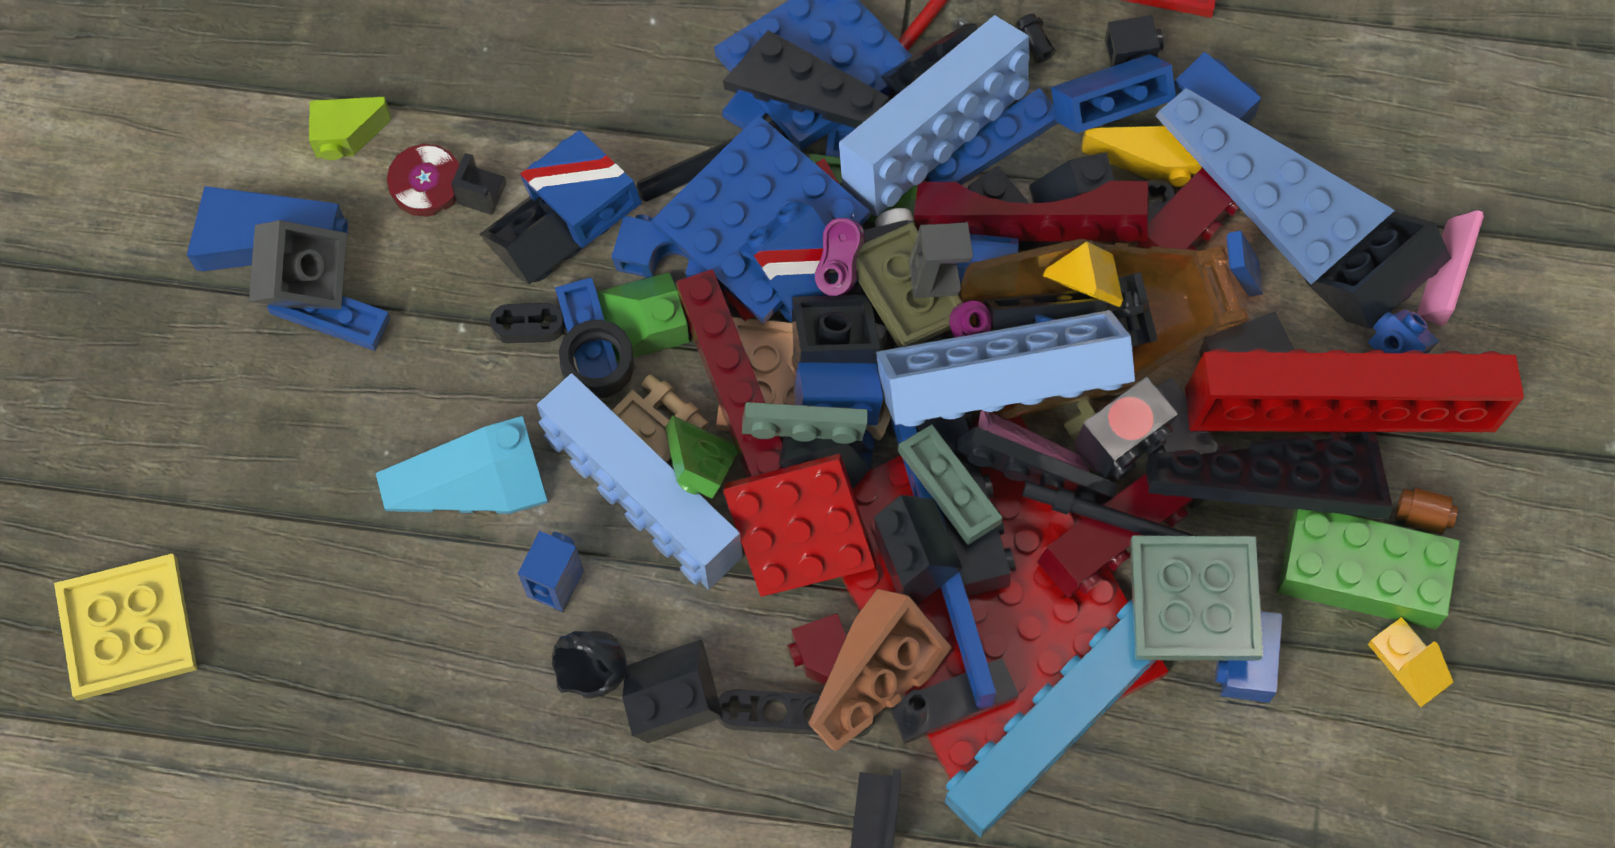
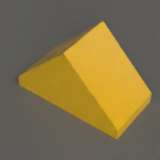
M1085 242L1045 269L1043 276L1059 284L1120 307L1123 298L1113 254L1089 242Z

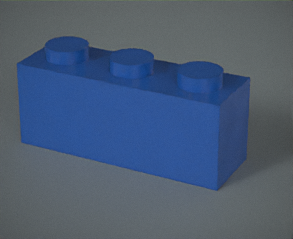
M1151 54L1051 87L1056 122L1075 133H1080L1168 103L1176 97L1172 64Z

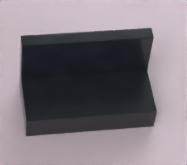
M893 769L892 776L859 773L851 848H893L902 775L901 770Z

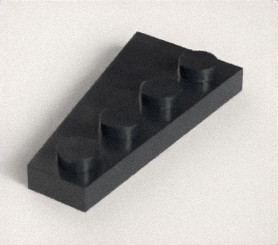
M769 30L766 31L723 80L724 90L734 93L742 90L752 93L754 99L769 102L770 99L788 104L789 109L802 113L804 110H810L822 114V119L853 128L860 126L889 102V97Z

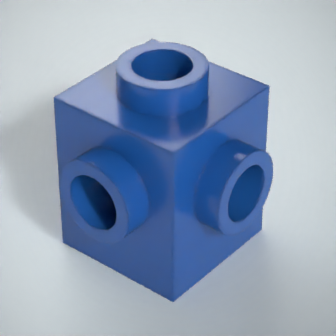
M1405 309L1393 315L1390 312L1386 313L1374 325L1373 329L1377 333L1368 343L1375 350H1382L1385 353H1405L1407 351L1419 350L1424 354H1428L1440 341L1427 329L1428 324L1420 315Z

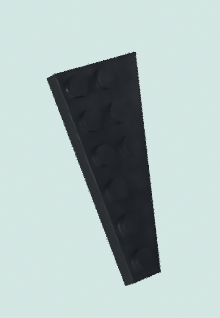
M1333 432L1329 434L1328 439L1313 440L1308 436L1256 441L1251 442L1249 448L1234 450L1232 445L1217 446L1216 452L1203 454L1194 449L1154 453L1148 455L1145 466L1148 493L1384 519H1389L1393 508L1376 432H1361L1360 435L1347 437L1344 432Z

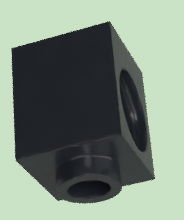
M1152 15L1108 22L1104 41L1111 67L1148 54L1158 57L1159 51H1162L1164 48L1162 31L1160 28L1155 29Z

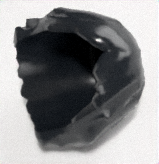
M598 630L589 632L573 631L560 637L553 647L552 667L555 670L556 683L560 693L571 692L588 699L598 696L603 697L616 689L624 680L627 666L625 651L618 640L608 632Z

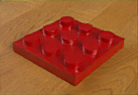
M840 453L724 484L723 492L736 529L740 532L741 543L760 597L876 568L877 561Z

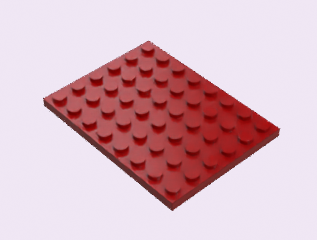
M1014 404L1005 405L1003 409L994 411V413L1028 429ZM979 418L973 420V426L968 427L969 431L975 426L978 427ZM902 456L896 457L868 471L853 489L877 561L876 568L841 577L859 612L877 589L897 593L876 543L874 517L900 495L913 496ZM980 467L982 476L989 475L991 479L994 498L989 500L1003 518L1005 534L1000 535L1003 548H1010L1012 551L1016 571L1011 572L1009 587L968 596L967 598L987 664L1003 658L1019 696L1014 701L926 736L949 780L961 769L968 773L978 763L974 758L976 754L990 740L997 744L1007 734L1003 730L1005 725L1020 711L1026 715L1036 705L1032 701L1034 696L1047 683L1054 687L1064 677L1060 673L1063 667L1075 655L1082 659L1092 649L1088 645L1091 639L1103 627L1111 630L1120 621L1116 617L1117 614L1128 603L1109 569L1100 575L1103 580L1090 592L1084 594L1079 590L1068 599L1037 561L1048 545L1081 522L1078 514L1069 512L1068 515L1051 510V505L1023 497L1022 491L1025 481L1010 480L1003 475V472L990 467ZM941 587L917 606L952 648L930 679L920 687H911L904 693V696H907L913 690H923L966 673ZM1156 660L1118 700L1167 676L1169 671L1163 661Z

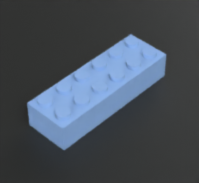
M994 15L839 142L843 188L876 217L888 207L894 206L904 193L914 185L920 184L929 172L940 163H945L961 145L971 141L980 129L990 121L996 120L1005 108L1026 94L1029 88V36Z
M1111 310L876 352L883 399L895 425L917 426L924 423L926 419L937 417L956 419L962 417L965 412L975 410L994 412L1003 409L1005 405L1021 402L1022 404L1033 405L1042 402L1047 397L1058 395L1067 398L1077 397L1086 390L1097 388L1116 390L1125 383L1135 382L1131 336Z
M572 373L537 404L541 417L538 423L545 431L543 437L546 442L558 453L563 449L572 458L570 464L583 478L586 479L590 475L599 484L597 487L599 493L610 504L614 505L618 502L627 511L624 514L627 520L638 531H642L645 528L654 537L652 540L654 546L665 557L669 558L673 555L682 564L680 567L682 573L693 584L697 585L701 582L709 590L743 558L740 532L700 494L693 495L682 489L676 482L674 470Z

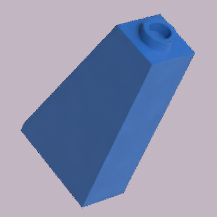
M204 186L187 256L196 271L252 265L254 229L257 224L282 220L348 234V219L344 218L337 203Z

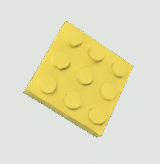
M173 553L54 583L72 697L77 701L197 670L178 560Z

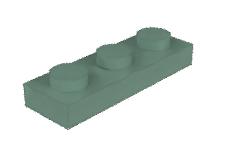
M746 402L742 417V434H751L758 439L788 436L797 441H812L815 438L832 439L840 444H849L855 441H862L867 427V409Z
M932 424L898 445L899 454L967 545L1001 525L1002 516Z

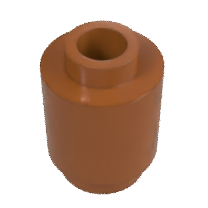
M1414 487L1412 490L1403 488L1397 504L1395 519L1404 521L1405 526L1443 535L1445 528L1453 529L1458 506L1452 505L1453 497L1417 487Z

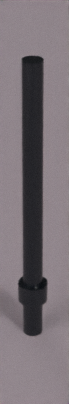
M1026 481L1023 487V497L1051 505V510L1068 515L1069 512L1076 513L1144 536H1197L1074 496V491L1061 487L1054 490Z

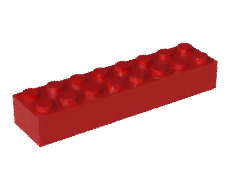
M1214 349L1203 353L1185 387L1190 431L1496 432L1524 398L1516 354H1500L1497 351H1487L1481 354H1462L1460 351L1424 354L1419 350L1407 351L1405 353H1385L1382 350H1371L1365 353H1347L1344 350L1308 353L1302 349L1288 352H1269L1265 349H1254L1249 352H1230L1227 349Z

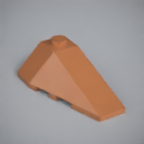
M877 589L854 619L808 724L832 750H839L870 726L873 722V717L886 707L893 708L902 701L901 695L911 687H920L928 681L952 647L909 596Z

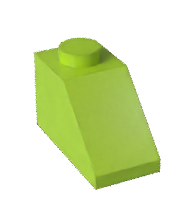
M385 97L310 101L309 142L316 158L338 160L344 156H354L391 121V113Z

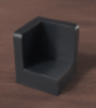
M468 153L464 154L451 182L457 204L493 215L507 184L504 176L477 168L474 156Z

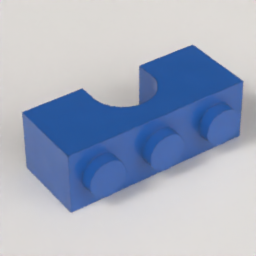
M636 215L635 218L623 216L611 257L617 271L649 278L654 276L656 267L663 258L669 255H681L689 260L685 273L686 278L705 272L653 226L652 217L647 215Z

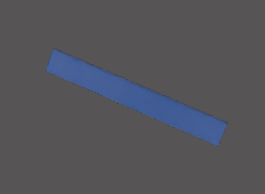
M891 416L898 445L917 433L915 426L895 425ZM903 459L913 496L933 499ZM936 503L937 508H938V510H939V512H940V515H941V517H942V519H943L941 509H940V507L938 506V504ZM958 572L943 584L941 589L976 706L982 709L993 706L996 690L960 572Z

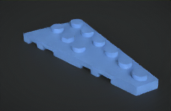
M1187 88L1156 114L1159 121L1310 284L1314 283L1395 211Z

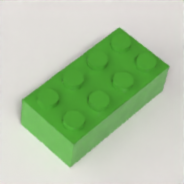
M1296 509L1290 520L1277 593L1396 621L1402 617L1409 624L1436 630L1448 617L1460 540L1345 514Z

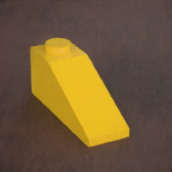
M1165 126L1091 128L1084 131L1081 145L1082 153L1095 155L1106 152L1110 164L1148 180L1163 179L1172 186L1183 187L1202 168Z

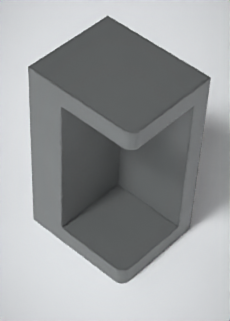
M968 223L920 225L908 263L914 298L959 295L961 286L957 263L970 262L973 257Z

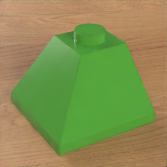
M669 272L596 292L604 320L616 324L626 332L632 343L634 358L690 343L687 322L677 289ZM612 344L616 361L620 362L619 351L617 350L616 346Z

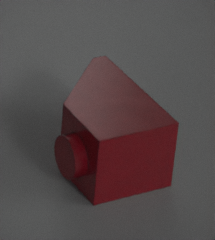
M837 613L791 629L793 643L787 644L794 667L802 666L807 678L822 685H826L846 639V634Z

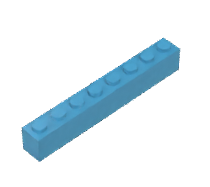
M1133 599L1119 611L1116 617L1120 621L1111 630L1103 627L1091 639L1088 645L1092 649L1082 659L1075 655L1063 667L1060 673L1064 677L1054 687L1047 683L1034 696L1032 701L1036 705L1026 715L1020 711L1005 725L1003 730L1007 734L997 744L990 740L976 754L974 758L978 763L968 773L961 769L945 786L949 790L946 794L945 804L980 838L1156 661L1135 660Z

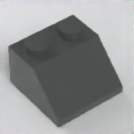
M282 220L255 225L249 302L292 308L341 309L347 233Z

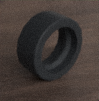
M600 319L589 320L572 327L563 337L559 348L560 368L564 379L572 373L598 398H606L620 392L630 381L635 368L632 343L626 332L616 324ZM596 340L612 343L620 354L618 368L613 373L603 378L593 379L578 373L574 366V355L581 345Z

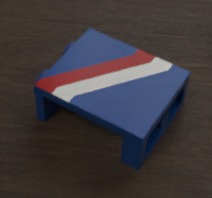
M580 129L569 138L561 141L557 147L538 161L533 162L526 170L520 173L529 196L533 200L540 196L566 222L573 240L581 248H584L621 220L624 215L626 216L642 204L634 181Z
M799 201L788 203L779 209L773 221L767 226L757 228L751 232L746 239L747 242L738 249L743 256L757 263L784 304L779 310L785 319L792 322V297L833 296L823 293L815 281V271L823 254V232L826 226L812 206ZM831 269L829 279L834 284L838 281L839 275L835 269Z

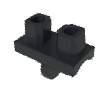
M1141 272L1119 277L1123 301L1120 307L1108 303L1109 310H1111L1130 334L1132 347L1158 341Z

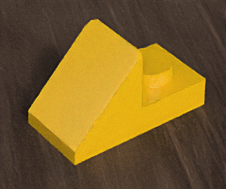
M1402 617L1368 643L1369 647L1420 707H1423L1453 684L1452 677L1437 642L1434 641L1426 646Z

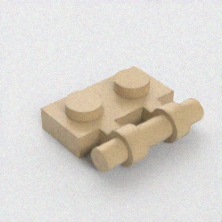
M650 374L641 384L649 394L643 399L632 389L612 412L670 466L672 458L665 430L669 420L656 409L664 404L676 414V417L703 430L708 427L709 422L699 414L700 409L691 402L686 404L674 394V388L666 381L660 382Z

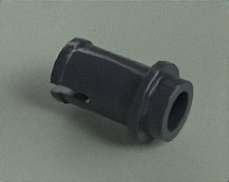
M1031 13L1020 18L1016 22V27L1029 36V50L1035 63H1042L1050 59L1056 53V49L1052 46L1042 28L1044 24L1042 18L1036 17L1035 14Z

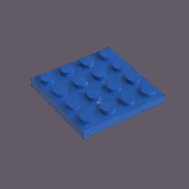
M788 0L714 46L715 56L731 72L766 31L769 30L886 96L892 93V91L880 76L912 57L859 0ZM755 99L800 151L842 125L822 119V114L810 110H804L802 113L789 109L788 104L770 99L769 102Z
M758 114L652 219V223L655 228L702 270L708 271L713 269L719 285L764 324L784 303L757 263L743 256L738 250L747 242L748 235L757 228L767 226L776 218V213L779 209L788 203L796 201L812 206L825 226L837 218H851L862 226L870 218V211Z

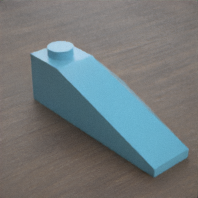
M523 416L485 426L376 473L386 511L434 512L435 510H459L460 513L496 511V514H511L548 503Z

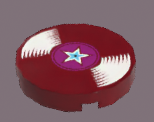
M420 144L409 147L398 154L389 166L386 179L389 193L397 206L411 215L424 217L436 215L435 212L441 211L443 208L445 210L448 209L456 201L451 182L457 172L459 162L450 151L438 145Z

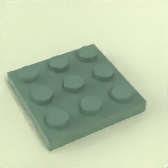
M1256 536L1131 537L1135 660L1260 661L1262 659L1263 646Z

